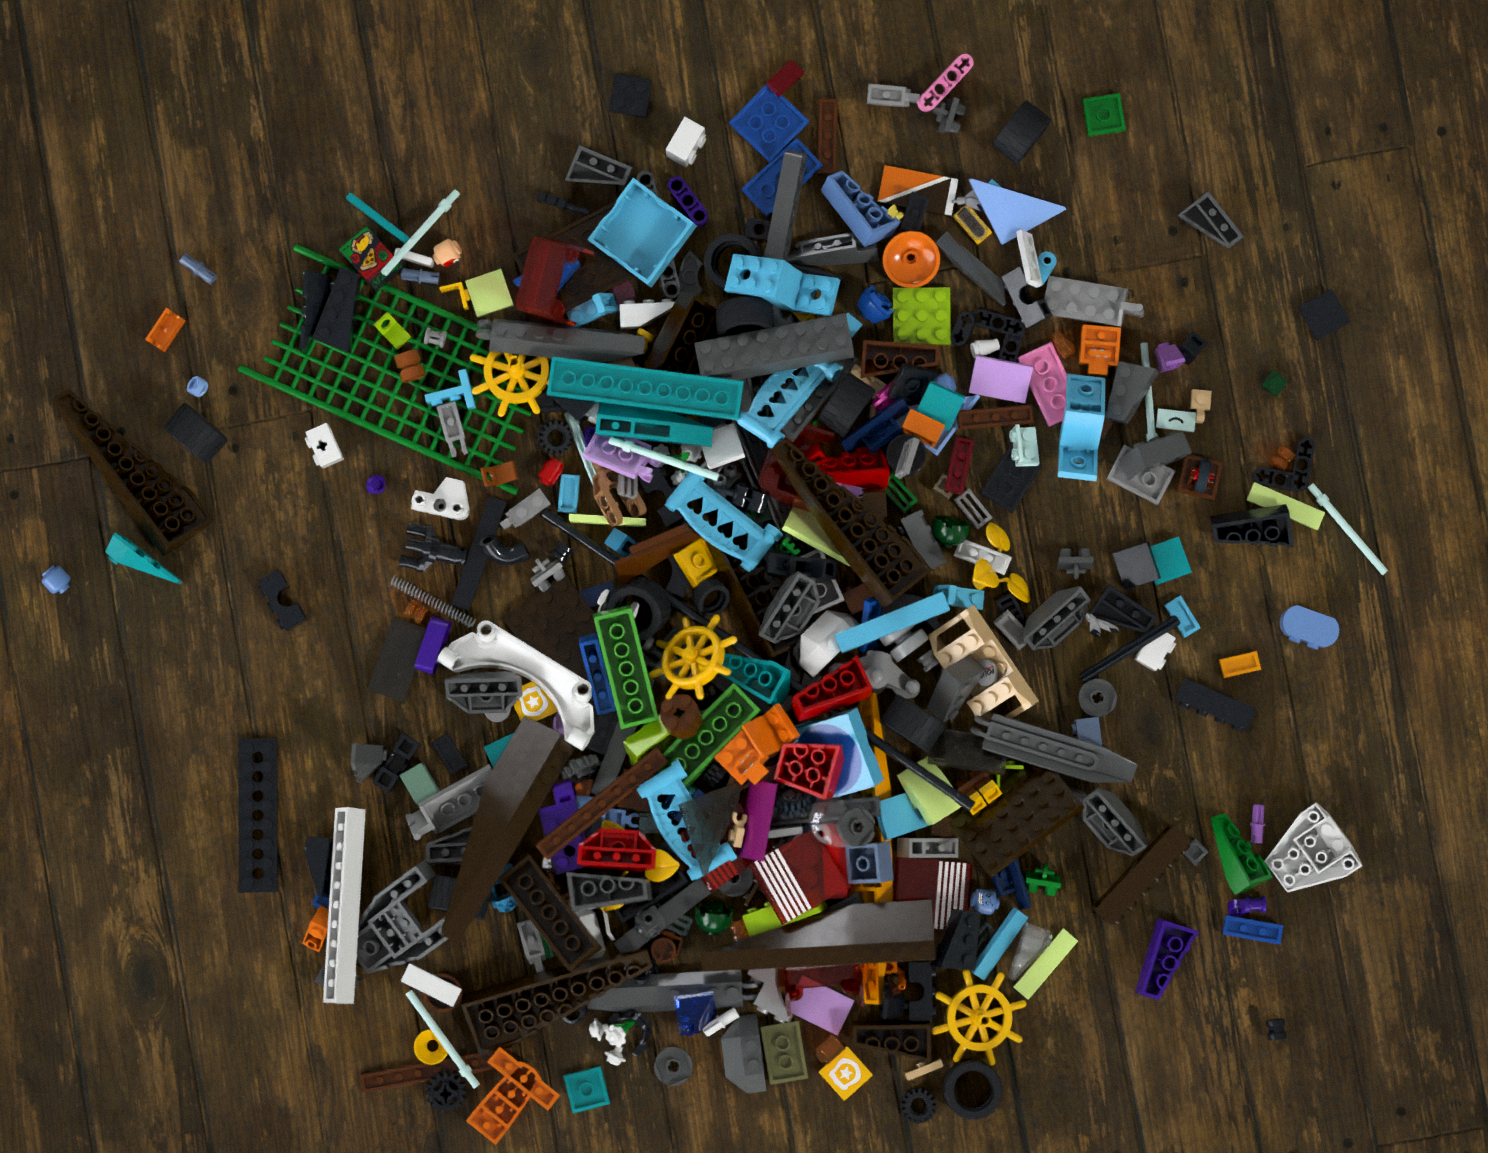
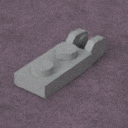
M456 402L438 405L439 418L452 458L456 457L457 454L453 444L454 441L460 440L461 450L464 454H467L465 434Z

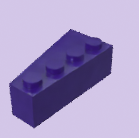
M1157 918L1135 993L1159 1000L1199 931Z

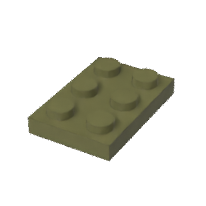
M799 1020L784 1022V1024L760 1026L770 1085L808 1079Z

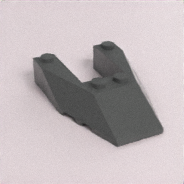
M426 860L417 864L374 896L373 901L363 913L358 925L356 959L367 974L392 966L406 964L410 961L420 960L448 939L440 934L445 917L425 931L403 901L436 876Z

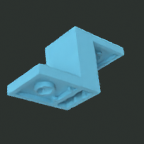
M733 254L724 291L727 293L762 297L783 311L832 316L840 279L803 274L781 259ZM750 271V277L744 280V274ZM817 291H821V296L814 300V294Z
M1067 374L1066 402L1059 435L1058 477L1096 481L1098 446L1105 417V378Z

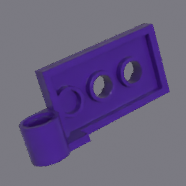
M572 779L554 784L552 788L556 804L538 810L545 836L580 807ZM585 830L566 845H571L575 848L573 856L566 854V846L552 856L556 875L585 867L577 865L578 845L587 839Z

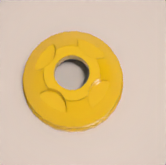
M431 1029L421 1032L415 1039L414 1052L417 1058L425 1064H438L448 1055V1052ZM430 1040L437 1041L438 1049L436 1051H430L427 1048V1043Z

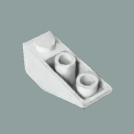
M662 299V302L654 303V300H643V303H635L632 300L624 301V304H620L621 329L642 328L670 312L675 302H673V299Z

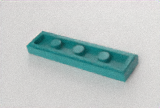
M349 193L346 199L348 202L400 242L405 244L410 239V237L354 194Z

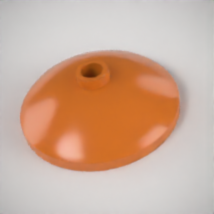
M905 231L897 234L888 242L883 253V266L886 274L894 283L906 288H916L927 284L936 275L940 265V253L937 245L928 235L919 231ZM909 254L914 255V258L912 260H909L907 258Z

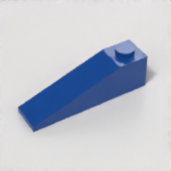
M597 632L578 637L587 677L592 687V696L597 715L616 711Z

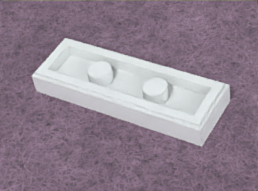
M1021 229L1016 231L1026 283L1038 288L1042 286V279L1033 236Z
M968 540L959 544L954 553L955 557L976 564L980 558H984L989 561L994 572L1005 575L1012 557Z
M409 963L401 979V982L452 1007L462 990Z

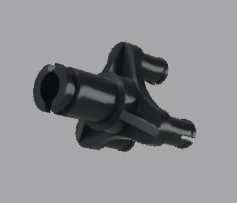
M408 522L406 534L423 537L424 541L407 538L406 543L413 544L414 546L405 545V550L420 552L421 556L413 558L401 555L399 567L415 569L416 572L423 573L435 561L454 565L460 564V566L464 565L467 548L439 542L431 525L422 526Z

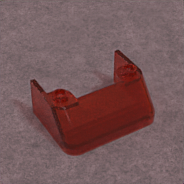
M534 237L530 243L516 299L517 309L553 323L576 326V322L563 318L565 307L561 301L556 300L565 262L572 264L576 262L579 254L593 256L594 252L574 244L545 237Z
M806 425L794 442L787 437L785 438L800 451L805 452L813 445L814 440L833 445L835 433ZM769 448L759 477L760 488L783 504L809 511L801 497L796 495L795 489L790 485L784 484L786 474L773 455L771 448Z
M860 964L781 968L787 1016H791L790 1002L800 1000L803 997V989L841 985L842 991L846 994H858L860 1007L865 1008Z

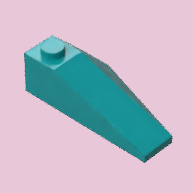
M114 533L105 551L109 555L108 559L116 565L120 563L174 583L182 584L183 581L128 538L122 534Z
M725 654L722 666L729 668L731 673L728 676L719 672L718 674L773 706L778 703L781 706L783 705L790 692V670L774 661Z

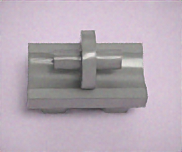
M537 558L535 562L538 565L532 569L535 575L530 580L535 587L537 586L542 592H545L551 587L547 581L549 576L553 575L558 582L566 575L558 559L550 563L548 558L542 562Z

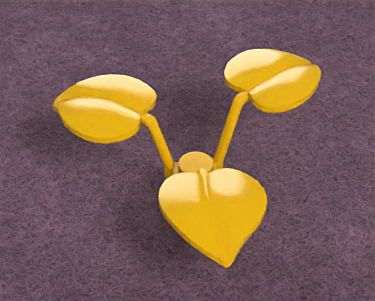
M989 522L986 527L987 539L994 547L998 548V552L1001 553L1002 550L1008 551L1010 549V541L1007 534L1001 527ZM984 558L977 560L972 583L978 590H982L986 586L995 588L999 583L1007 582L1009 591L1016 598L1026 603L1030 602L1028 586L1021 576L1012 573L1009 575V578L999 579L989 561Z
M609 820L603 821L601 828L626 830L618 823ZM656 849L655 869L645 871V876L651 881L661 882L671 877L679 868L680 863L666 851ZM624 871L620 877H624L629 871ZM624 904L601 908V910H615L622 907Z

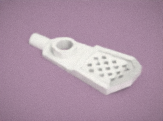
M603 911L607 936L611 941H616L610 932L607 913Z

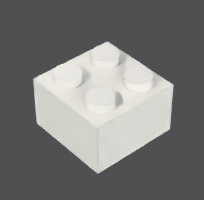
M684 117L666 148V156L687 168L688 164L692 165L697 157L698 147L702 148L706 142L705 128Z

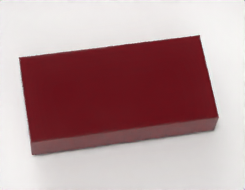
M790 60L767 81L766 86L780 98L805 72L795 62Z

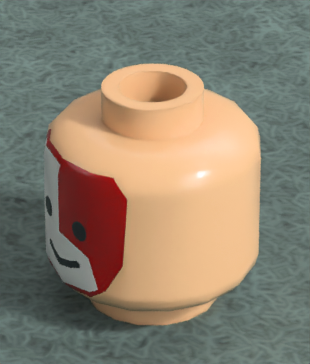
M446 239L434 247L435 254L432 256L438 265L441 264L444 267H448L460 260L462 250L455 240Z

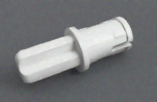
M732 1007L722 1015H716L717 1018L704 1025L702 1030L706 1036H710L721 1028L725 1029L727 1024L740 1016L736 1009Z

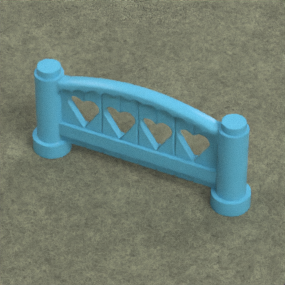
M837 362L807 366L805 368L809 376L793 375L792 372L797 370V368L772 373L755 395L748 412L740 411L739 421H736L739 425L765 441L767 446L772 449L785 438V434L780 432V430L825 378L832 383L835 382L840 376L843 366ZM787 378H792L797 390L782 389L780 386L785 384ZM779 391L782 393L786 404L771 403L769 399L774 397L775 392ZM764 405H768L774 417H761L757 413L762 411Z
M689 472L666 500L665 506L672 512L679 510L688 524L703 539L717 549L742 560L741 567L750 572L756 567L774 542H778L783 534L769 523L762 529L703 481L706 477ZM703 498L702 512L700 514H695L693 509L687 507L688 502ZM718 509L717 524L715 526H711L708 521L703 520V514ZM733 521L732 536L730 538H726L724 533L718 532V526ZM748 533L746 550H741L739 545L733 544V538Z
M677 759L671 763L672 766L642 783L636 790L642 799L645 797L648 799L658 830L674 853L689 866L687 873L693 881L729 860L732 862L737 856L728 841L720 845L681 781L687 777V774ZM658 795H675L668 809L661 807L662 803L657 800ZM669 811H685L678 825H672V819L667 817ZM695 827L687 842L681 840L682 835L677 833L678 828ZM689 844H705L698 858H693L691 856L692 852L687 850Z

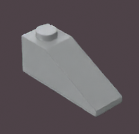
M897 838V857L958 858V838Z

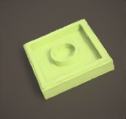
M501 269L465 281L477 317L514 305Z

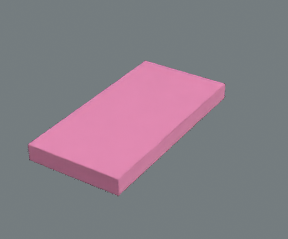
M1052 342L1017 357L1018 363L1033 366L1029 386L1048 427L1063 420L1067 378L1066 371Z

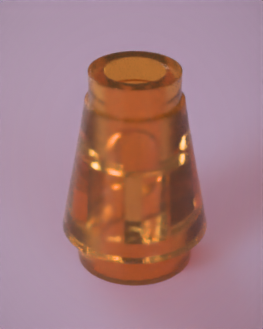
M1060 330L1051 335L1059 356L1064 360L1077 352L1076 346Z

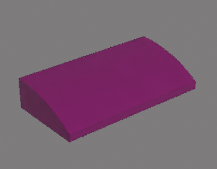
M751 781L749 782L744 814L747 815V821L744 824L743 842L741 848L738 847L737 856L764 862L777 784L759 781L757 785H754Z

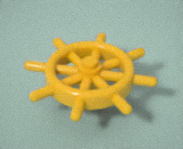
M490 352L487 358L472 354L470 356L471 361L484 365L486 382L472 388L471 392L477 395L489 389L497 398L502 400L498 410V416L500 417L505 415L509 403L520 404L528 402L533 413L539 414L540 408L535 398L548 385L550 374L548 361L552 358L536 356L537 358L524 363L527 355H519L517 358V356L509 353ZM504 354L508 364L496 360ZM541 364L540 375L528 371ZM493 368L505 372L495 378L492 376ZM525 378L537 383L530 389ZM506 380H509L506 391L502 390L500 387L497 386L498 384ZM517 382L523 391L522 393H513Z
M715 614L707 627L691 626L689 618L684 616L682 618L683 630L675 634L668 643L660 639L655 642L657 647L664 649L661 660L662 667L649 672L648 676L653 679L664 674L672 683L665 696L666 700L671 699L679 688L686 690L695 689L696 697L703 699V685L710 682L718 672L726 676L730 675L731 670L722 666L725 656L724 648L736 643L737 637L731 636L721 640L713 631L720 620L719 615ZM700 637L697 644L694 646L693 639ZM710 639L712 645L703 649L707 640ZM686 643L687 647L682 649L681 647ZM713 653L711 660L705 659L704 656ZM676 655L682 657L681 659L674 661ZM683 666L679 674L676 676L674 673V669ZM691 669L692 677L685 678Z
M963 970L962 974L966 987L960 989L952 998L939 991L935 993V997L946 1003L948 1007L946 1010V1024L933 1027L931 1032L936 1035L949 1031L953 1039L960 1044L953 1057L955 1062H959L966 1049L985 1051L988 1064L993 1066L995 1058L992 1048L998 1046L1006 1037L1017 1043L1022 1042V1036L1010 1029L1012 1025V1011L1024 1008L1026 1001L1020 1000L1009 1004L1006 997L998 991L1005 977L1002 972L997 974L992 986H988L985 984H973L970 971ZM976 993H987L981 1006H979ZM967 996L970 998L972 1009L961 1003ZM993 998H995L1001 1007L987 1011ZM956 1010L968 1015V1017L955 1020ZM1003 1014L1001 1025L991 1020V1017ZM971 1024L963 1037L957 1028ZM986 1027H989L997 1031V1033L990 1039L988 1037ZM977 1028L982 1042L971 1041Z

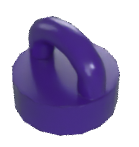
M372 475L368 478V493L380 494L384 491L385 480L381 475Z

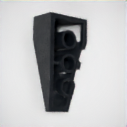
M305 270L302 294L304 300H306V304L302 307V318L305 319V323L301 325L300 350L302 352H307L311 344L315 329L335 282L330 275Z
M885 974L882 1003L880 1004L879 1012L884 1019L903 1016V1013L908 1010V1000H905V995L889 975Z

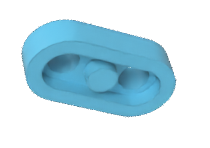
M1043 252L1037 258L1042 286L1056 265V257L1051 252ZM1044 258H1049L1050 264H1045Z

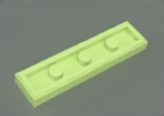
M1255 482L1246 501L1261 507L1287 504L1291 520L1314 530L1319 529L1325 514L1321 510Z
M569 514V521L571 523L609 525L605 516ZM623 517V523L617 526L646 527L647 520L645 518Z
M1063 928L1013 987L1029 1000L1078 940Z

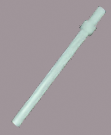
M454 189L446 199H442L438 204L439 207L381 270L383 275L387 276L436 220L452 207L451 204L460 195L457 190Z
M1140 343L1142 366L1150 367L1148 343ZM1150 386L1149 391L1145 394L1148 434H1146L1147 442L1158 436V433L1155 432L1152 386Z
M612 436L609 439V444L620 447L623 451L629 453L632 451L715 481L719 478V473L635 445L632 441H623Z
M1314 483L1307 488L1317 498V503L1328 511L1381 575H1384L1388 571L1387 568L1328 501V496L1325 493L1322 494Z
M412 990L406 993L408 999L458 1066L462 1077H466L473 1088L479 1086L480 1083L472 1074L470 1066L464 1063Z

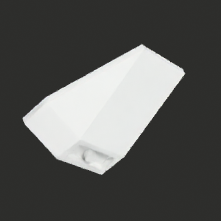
M1317 802L1299 814L1265 859V863L1287 893L1347 877L1362 867V863L1353 845L1331 815Z

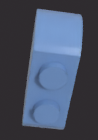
M1299 605L1286 609L1280 617V629L1284 635L1289 636L1288 640L1295 643L1303 641L1307 643V647L1318 650V647L1323 648L1332 645L1339 636V625L1335 618Z

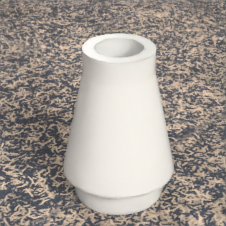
M998 339L975 340L974 343L970 344V350L973 358H976V355L986 356L996 350H1000Z

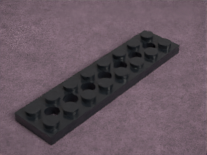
M238 738L239 893L278 892V738ZM256 752L263 754V760L260 763H256L253 760V755ZM256 771H260L263 774L261 782H256L253 779V774ZM257 790L263 793V799L259 802L253 798V794ZM256 810L263 812V818L260 821L255 820L253 817V813ZM256 829L263 831L264 835L261 840H256L253 836ZM256 848L262 849L264 853L261 859H256L253 855ZM257 867L261 868L264 872L263 877L260 879L255 878L253 875V871Z

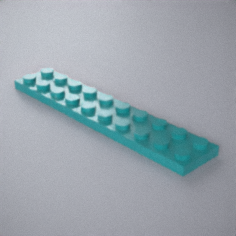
M552 356L547 396L739 421L744 381Z

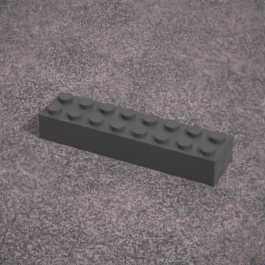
M846 313L694 343L700 375L730 380L746 379L854 357Z

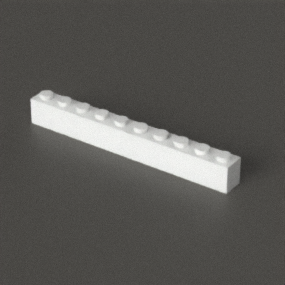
M335 808L323 1003L354 1004L365 809Z

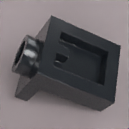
M1194 331L1178 348L1185 358L1184 363L1190 365L1207 345V342Z

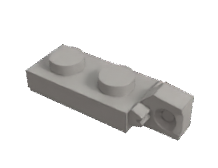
M868 84L867 104L909 107V103L917 104L920 94L911 93V89H906V87Z
M539 488L511 508L505 514L508 518L502 521L500 525L504 530L512 525L515 528L522 526L550 506L551 503Z
M530 919L517 923L529 964L535 965L537 973L545 971L543 961L547 959L539 931Z

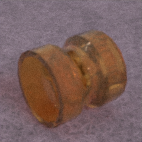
M1279 445L1276 449L1277 453L1270 458L1269 462L1276 468L1285 471L1288 467V462L1293 460L1295 454L1285 446Z
M411 599L405 608L403 616L412 618L414 622L421 624L429 608L424 605L420 606L417 601Z
M743 919L732 922L728 928L734 934L732 936L733 942L750 937L745 929L746 926Z

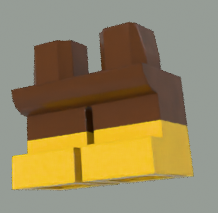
M978 768L970 772L972 779L967 783L964 779H960L955 783L957 791L962 792L976 802L970 810L972 815L987 806L983 798L989 804L1002 794L997 784L991 780L987 773Z

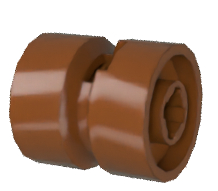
M417 349L403 352L394 357L397 368L402 369L400 371L402 383H409L426 376L423 365L419 364L421 359Z

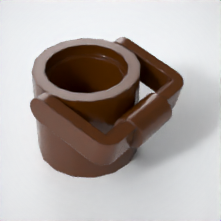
M664 929L659 934L666 938H659L655 942V937L651 939L649 949H651L652 956L656 961L666 963L674 959V957H679L684 939L682 936L677 935L676 932ZM674 939L680 941L678 949L673 942Z

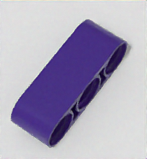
M672 177L668 182L670 194L697 227L704 226L708 221L706 209L681 177ZM675 182L682 185V188L678 191L671 188ZM685 198H691L693 200L692 205H684L683 200ZM702 213L705 217L702 221H696L694 215Z
M435 616L431 617L415 662V669L432 675L435 674L439 664L437 658L445 647L451 629L450 621Z

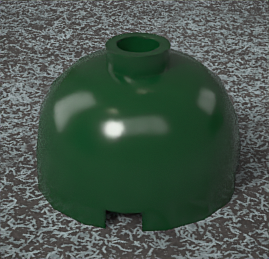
M936 515L932 522L933 536L937 541L941 542V546L952 548L953 545H959L967 539L971 526L969 522L959 518L957 521L951 519V516Z
M704 901L702 906H699V903L696 904L695 920L697 925L709 935H718V933L727 930L732 923L734 908L729 905V908L724 907L725 903L718 901Z

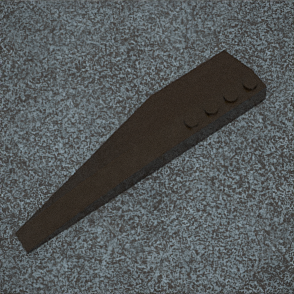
M523 717L486 779L440 933L454 943L458 944L574 751L575 746L565 741L562 733Z
M916 900L852 904L701 951L702 971H725L936 960L932 901Z

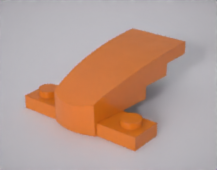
M501 1047L496 1050L488 1063L504 1075V1077L466 1120V1122L495 1145L512 1125L530 1097L548 1111L560 1096L541 1080L539 1071L533 1065L523 1061L518 1062Z

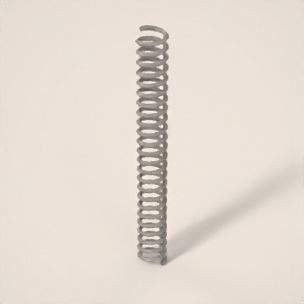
M395 575L393 576L391 585H394V587L401 588V591L404 590V593L407 592L408 595L411 594L414 598L418 597V600L421 599V602L428 603V606L431 605L434 609L438 608V611L441 610V613L448 614V617L451 616L455 620L458 619V622L465 626L468 625V628L474 626L476 619L471 623V617L467 622L469 615L465 618L466 613L461 617L462 612L458 615L459 610H457L454 614L456 608L451 612L452 606L447 611L449 604L444 609L446 603L444 602L441 606V600L437 605L439 599L434 603L436 597L430 602L432 595L428 598L429 593L423 599L425 591L421 595V589L417 594L419 587L414 592L415 586L410 591L412 584L407 589L409 582L404 586L406 582L404 580L400 585L402 578L397 583L399 576L394 582Z

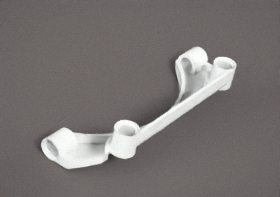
M490 621L480 622L477 627V634L471 632L451 642L448 648L445 647L441 651L437 661L454 672L476 668H498L514 671L530 679L545 691L556 706L563 723L565 741L582 751L588 745L595 731L593 706L588 703L592 697V687L585 679ZM485 629L491 630L487 635L482 634V631ZM582 688L588 690L585 694H580L578 691Z

